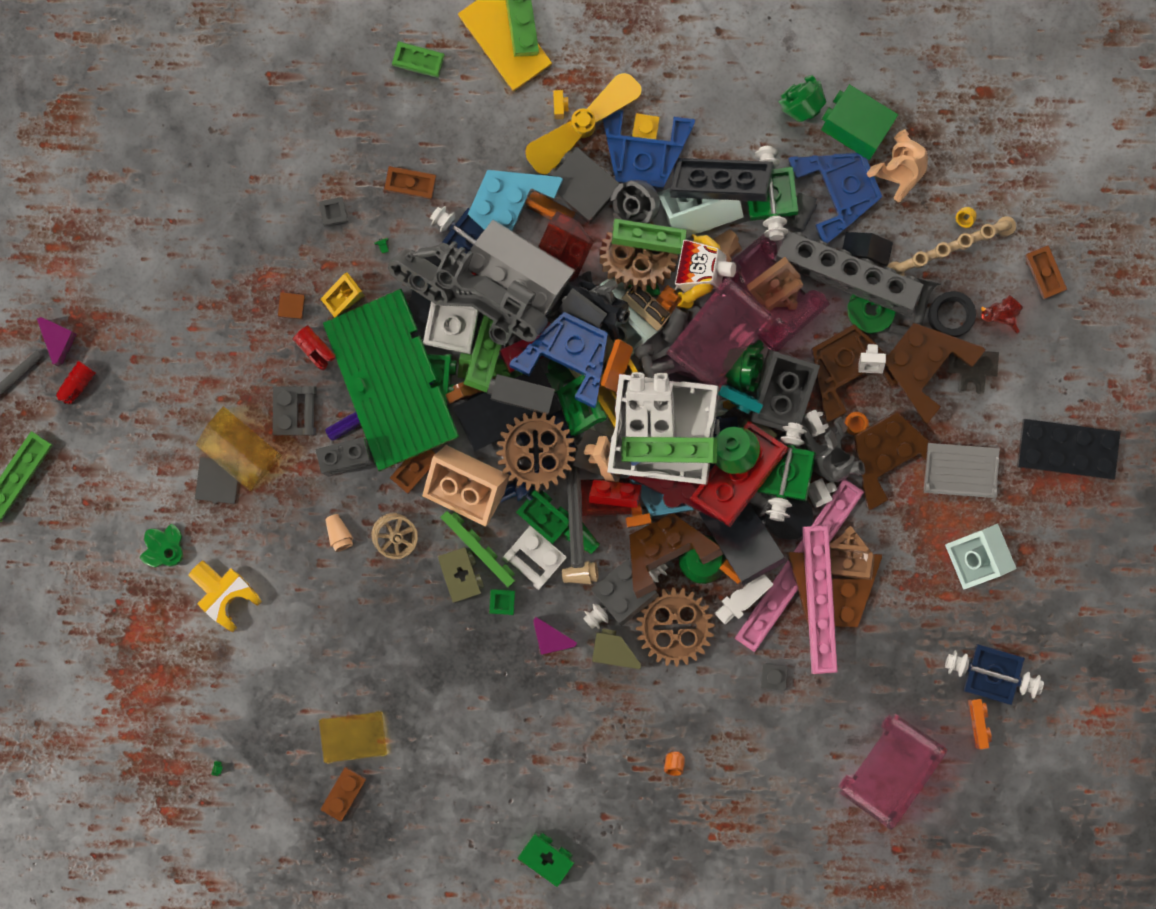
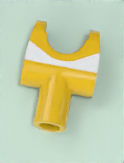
M202 560L188 574L207 593L197 603L199 607L214 621L231 632L237 629V626L231 621L232 618L228 611L232 600L243 597L246 600L249 599L256 606H259L262 602L251 585L232 568L221 577Z

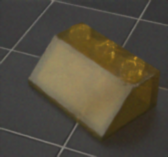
M224 406L207 424L195 444L250 492L282 456L281 453Z

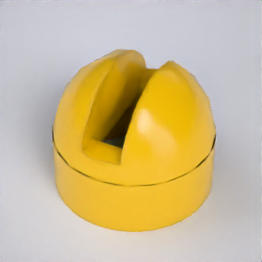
M971 207L961 208L956 214V222L963 228L971 227L977 218L976 211ZM966 213L969 215L967 220L963 218Z

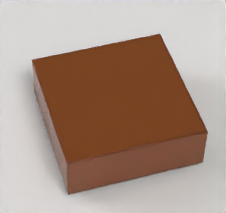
M280 292L278 317L303 320L305 295Z

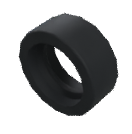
M957 291L945 292L938 296L931 304L928 313L929 324L933 330L956 338L967 333L975 323V305L964 293ZM956 301L963 305L966 310V320L962 326L950 329L941 324L938 318V311L943 303Z

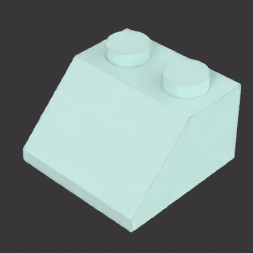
M998 524L945 544L963 590L1017 569Z

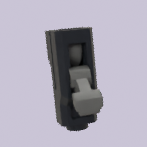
M574 278L566 284L564 296H567L573 288L607 313L601 323L608 326L612 340L619 339L618 327L628 321L630 311L628 310V302L616 298L612 290L618 287L617 282L610 280L604 285L598 286L580 278Z

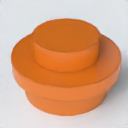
M861 412L849 414L844 422L848 427L846 431L852 436L869 427L868 418Z

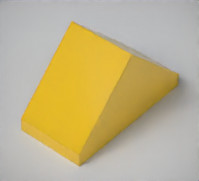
M346 272L326 292L321 301L335 318L365 295L348 272Z

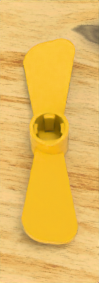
M626 73L615 76L587 109H578L572 115L571 121L530 142L526 147L525 154L534 170L541 175H548L553 168L558 166L563 156L574 147L580 138H587L594 133L597 122L637 100L641 95L640 84L631 75Z

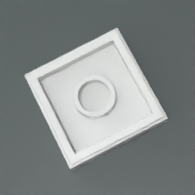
M431 302L423 345L470 354L479 311L473 307L439 306Z

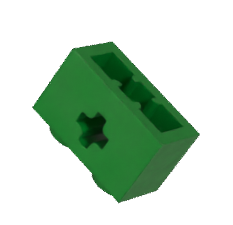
M543 832L540 835L534 833L517 859L558 887L575 862L571 859L573 854L562 846L560 849H557L551 844L553 840ZM551 852L552 860L554 861H547L546 864L543 863V856L541 854Z

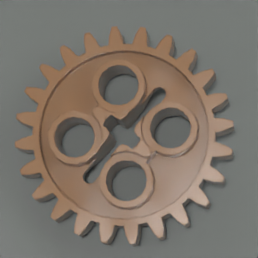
M607 232L606 239H602V246L599 252L600 264H603L602 271L608 272V279L615 277L617 284L623 282L624 289H627L629 285H632L634 292L638 286H641L644 292L647 285L656 289V282L664 285L665 278L670 279L671 272H675L678 255L675 253L611 244V232Z
M533 412L532 419H529L524 413L522 422L515 417L514 427L509 424L506 425L509 433H500L505 441L497 442V445L503 448V450L496 452L497 456L503 457V459L498 461V465H506L502 474L511 473L508 481L512 482L517 479L518 488L525 483L526 491L530 490L531 485H535L537 492L540 490V485H544L546 490H549L550 482L558 486V477L566 479L563 471L571 472L572 470L567 463L575 462V458L569 456V454L576 452V448L569 447L574 442V438H566L570 430L562 431L564 423L560 422L556 425L554 424L555 416L548 421L544 413L541 419L537 418L536 412ZM534 430L538 432V449L543 451V453H539V473L534 471V454L529 453V451H533ZM546 433L552 434L555 438L554 443L551 445L543 444L541 441L542 435ZM525 434L529 436L530 443L527 446H520L516 442L519 435ZM548 457L556 462L555 467L550 470L542 466V461ZM524 458L531 462L530 469L525 471L517 466L519 460Z
M672 587L671 594L668 595L665 589H662V597L659 598L658 596L653 603L648 604V609L643 608L641 610L644 617L636 618V620L642 622V626L636 627L635 630L642 631L643 633L637 640H645L646 643L641 648L646 649L649 647L651 649L648 653L649 657L657 654V663L662 658H665L666 666L669 665L671 660H674L676 667L679 665V660H683L685 665H688V657L691 656L693 660L697 661L695 653L705 654L702 646L711 645L706 638L714 637V634L708 632V628L715 626V624L708 623V619L713 617V614H705L704 611L709 606L701 607L699 605L703 599L702 597L693 600V591L688 596H685V588H682L680 593L676 594L675 588ZM684 607H689L693 611V618L690 621H683L680 618V611ZM660 608H664L669 612L668 620L663 623L657 621L655 617L656 611ZM673 620H677V624L697 625L695 629H679L677 634H673V630L653 629L655 625H671ZM687 631L691 632L695 638L690 646H685L681 642L682 634ZM660 633H667L670 636V643L666 647H661L657 644L656 639Z

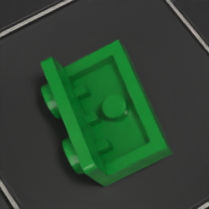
M427 354L437 378L430 386L431 388L440 386L446 404L449 405L446 394L454 391V385H451L452 375H456L457 361L453 360L451 354Z
M534 490L531 493L533 499L531 501L527 499L516 513L553 545L568 528L569 513L561 506L556 509L550 504L553 499L543 490L539 493Z

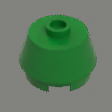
M813 75L804 77L805 83L802 82L798 85L793 84L781 95L782 99L778 101L782 107L781 111L797 122L813 119L821 112L820 109L827 102L821 81H817Z
M750 344L729 349L722 364L725 383L742 392L756 391L758 383L755 381L759 373H761L764 364L763 354H758L760 348H755Z
M728 427L722 430L716 437V466L722 471L732 474H742L752 469L760 454V444L754 433L742 427Z
M704 535L717 544L713 537ZM691 549L679 556V565L683 574L689 580L699 584H707L716 581L722 576L724 572L719 568L726 560V557L723 554L703 565L696 551Z

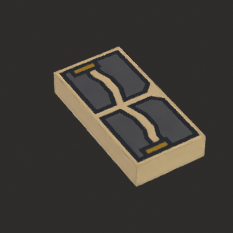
M631 286L621 298L623 301L628 302L629 306L657 331L671 315L648 292H644L641 286H638L635 292Z

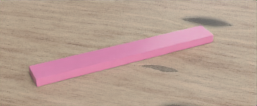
M842 480L837 490L831 496L832 501L826 503L812 526L828 525L830 542L864 491L848 480ZM803 538L794 552H804ZM787 560L772 582L774 585L766 591L734 638L753 652L760 646L798 590L789 560Z

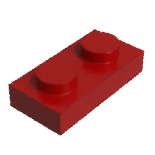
M593 480L589 494V503L638 508L642 485Z

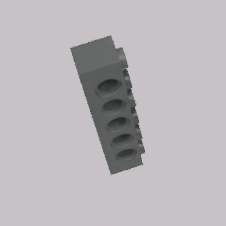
M788 231L776 257V263L786 257L798 273L908 317H911L924 285L915 277H904L897 274L892 268H881L874 265V262L869 259H858L846 250L833 249L826 242L820 240L815 242L797 231L793 233ZM805 250L810 252L811 256L803 258L799 255V252ZM829 259L833 262V265L826 267L821 261ZM851 268L855 270L856 274L849 276L845 274L844 270ZM874 277L879 283L872 285L866 279ZM897 286L902 292L895 294L889 288Z

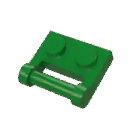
M584 375L579 376L557 391L571 436H578L597 423L607 419L598 399L595 409L591 407L592 415H590L586 404L575 399V395L585 378Z

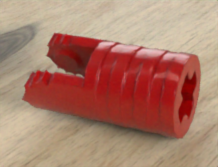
M309 325L302 328L292 339L320 370L324 371L328 365L327 361L335 359L336 355Z
M78 360L59 388L56 395L58 400L63 401L64 404H73L74 400L84 391L96 372Z

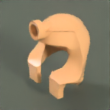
M906 129L895 135L894 139L897 144L893 146L892 160L888 165L879 163L871 166L867 172L869 178L875 176L900 184L894 196V200L897 202H901L927 171L928 164L926 149L917 142L912 141L908 137L909 133Z

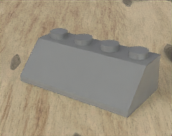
M495 220L490 222L470 250L473 253L469 264L470 270L480 276L488 277L506 290L514 280L518 281L536 293L531 306L544 315L553 311L565 290L566 284L569 283L575 272L573 268Z

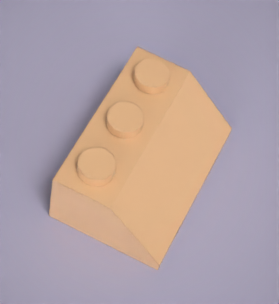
M445 445L432 458L422 496L486 527L504 496L510 475L502 474V471Z

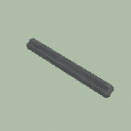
M568 462L567 464L572 468L571 472L566 471L571 566L573 568H583L585 561L580 471L578 467L570 465V462Z

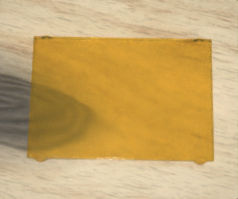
M382 711L328 719L322 718L319 720L324 763L329 764L336 761L387 755Z

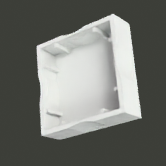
M619 374L615 406L616 425L611 438L607 473L708 485L710 463L641 462L632 466L631 462H621L622 437H626V391L631 375ZM645 377V382L654 383V378ZM669 381L673 383L674 437L713 438L719 386ZM649 412L650 429L648 437H651V413ZM632 427L635 430L643 429V427ZM657 428V429H658V430H661V431H664V430H666V429H668V428Z

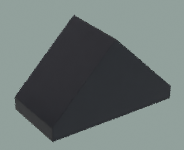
M846 232L842 249L850 252L853 257L858 259L866 258L875 264L888 266L893 242L873 233Z

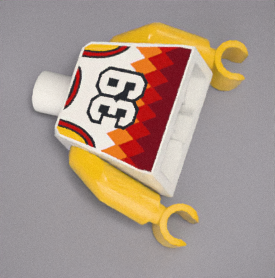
M692 234L691 238L694 239L693 241L683 240L675 285L686 292L678 293V297L682 298V301L678 304L679 307L690 309L696 299L710 293L713 289H719L723 276L734 277L736 273V264L734 262H726V254L721 251L720 245L708 235L697 236Z

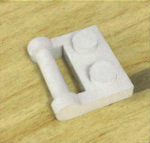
M529 526L502 557V560L506 563L510 562L534 583L533 586L539 590L567 557L534 528ZM521 549L542 567L545 572L540 576L515 554Z

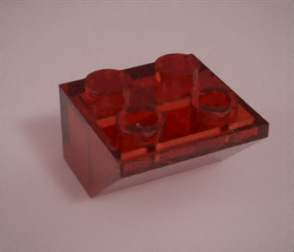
M557 211L548 223L538 247L573 268L575 272L570 279L572 281L574 278H578L594 242L578 221Z

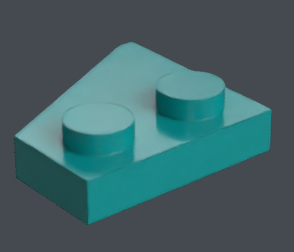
M729 384L722 385L718 393L719 396L730 400L729 402L736 405V408L748 414L751 410L759 414L763 407V404L752 395L742 392Z

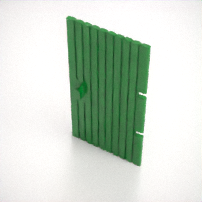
M402 289L323 323L379 472L459 437L440 386L435 388L430 386V383L436 381L437 378L420 336L413 339L411 337V333L418 329Z

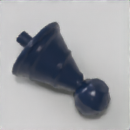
M513 480L517 501L520 502L525 498L531 501L533 499L531 493L536 490L535 486L531 485L530 490L526 491L525 483L518 488V480Z

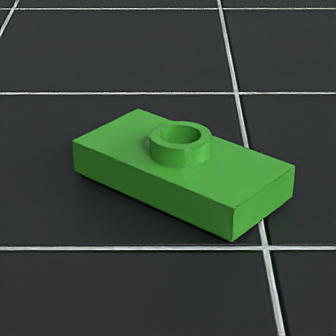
M398 41L392 66L439 78L445 54Z

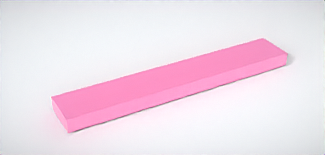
M828 525L802 527L812 674L837 673Z

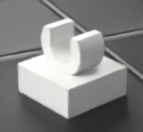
M868 344L866 353H861L858 372L883 373L886 354H878V345Z
M816 410L804 414L801 423L803 427L808 429L813 438L824 433L825 429L829 427L828 424L822 425L819 417L824 414Z
M822 478L811 483L808 495L814 508L832 501L830 493L836 491L837 487L834 482L825 485Z

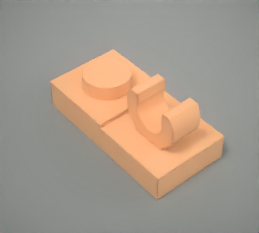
M599 436L596 445H586L584 454L590 455L589 463L598 464L600 473L606 481L619 482L621 474L607 473L611 443L607 436Z

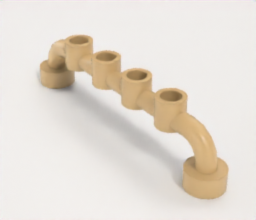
M1002 217L994 225L985 224L977 232L972 234L963 233L955 241L950 243L941 242L933 250L917 252L911 259L901 263L892 262L887 267L894 269L897 274L904 276L905 271L914 267L922 268L931 260L936 258L944 259L953 251L958 249L966 250L973 243L980 240H990L997 233L1002 237H1008L1016 230V222L1011 217Z

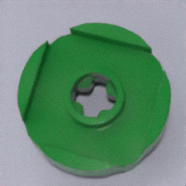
M852 294L847 305L848 319L852 325L855 324L865 334L880 333L890 326L894 320L895 311L875 304L878 307L875 310L877 315H868L865 312L867 310L866 304L869 303L873 306L875 303Z

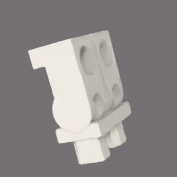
M633 372L631 374L626 391V437H648L650 429L649 412L651 413V437H674L673 383L669 382L667 373L654 374V383L645 382V374L641 372ZM632 427H643V429L635 430ZM657 428H668V429H666V430H664V431H661V430H658Z
M764 574L744 585L741 589L734 590L729 597L725 596L721 600L724 605L714 614L725 625L734 616L739 619L744 615L742 611L748 609L774 584Z

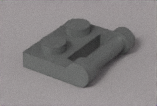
M273 387L272 435L316 436V428H314V395H317V387ZM298 395H305L304 428H298Z

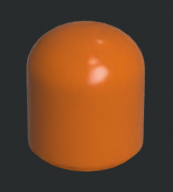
M677 751L669 752L665 758L664 772L671 776L682 775L685 763L684 755Z

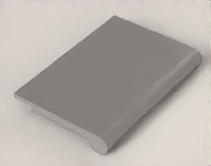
M928 443L924 493L996 498L1000 448Z

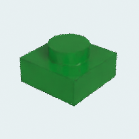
M491 589L489 614L514 615L515 591Z

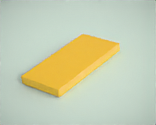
M476 0L458 13V17L513 92L552 65V62L539 44L538 55L514 57L506 0Z

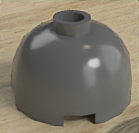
M631 180L622 183L614 190L611 196L615 219L650 224L657 217L660 210L658 192L651 184L643 180Z

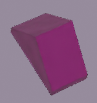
M42 317L37 318L52 364L61 366L77 334Z
M535 617L533 620L541 655L576 646L577 642L541 619Z

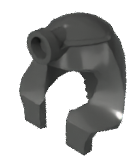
M842 417L837 418L834 422L838 431L835 434L832 430L828 431L825 435L826 442L822 445L817 444L807 428H802L807 431V433L801 434L806 450L816 453L813 468L820 477L829 482H839L845 480L850 475L857 474L859 476L865 473L863 462L861 460L855 461V457L846 453L842 448V437L848 428Z

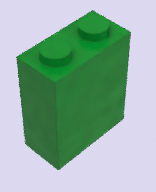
M849 84L844 92L840 90L833 100V103L836 104L833 109L829 107L821 120L825 123L821 131L870 161L899 114Z

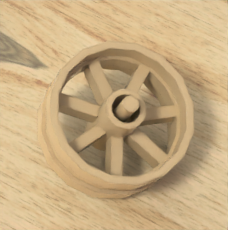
M389 513L380 517L375 522L371 532L375 548L382 555L390 559H402L408 556L415 549L418 541L417 530L414 524L404 515L398 513ZM397 519L395 528H391L388 521ZM402 520L410 526L399 531ZM385 525L388 529L386 533H379L381 527ZM411 532L410 541L403 539V535ZM378 538H388L381 547L379 546ZM391 543L394 546V553L385 551ZM404 543L407 545L399 551L398 544Z

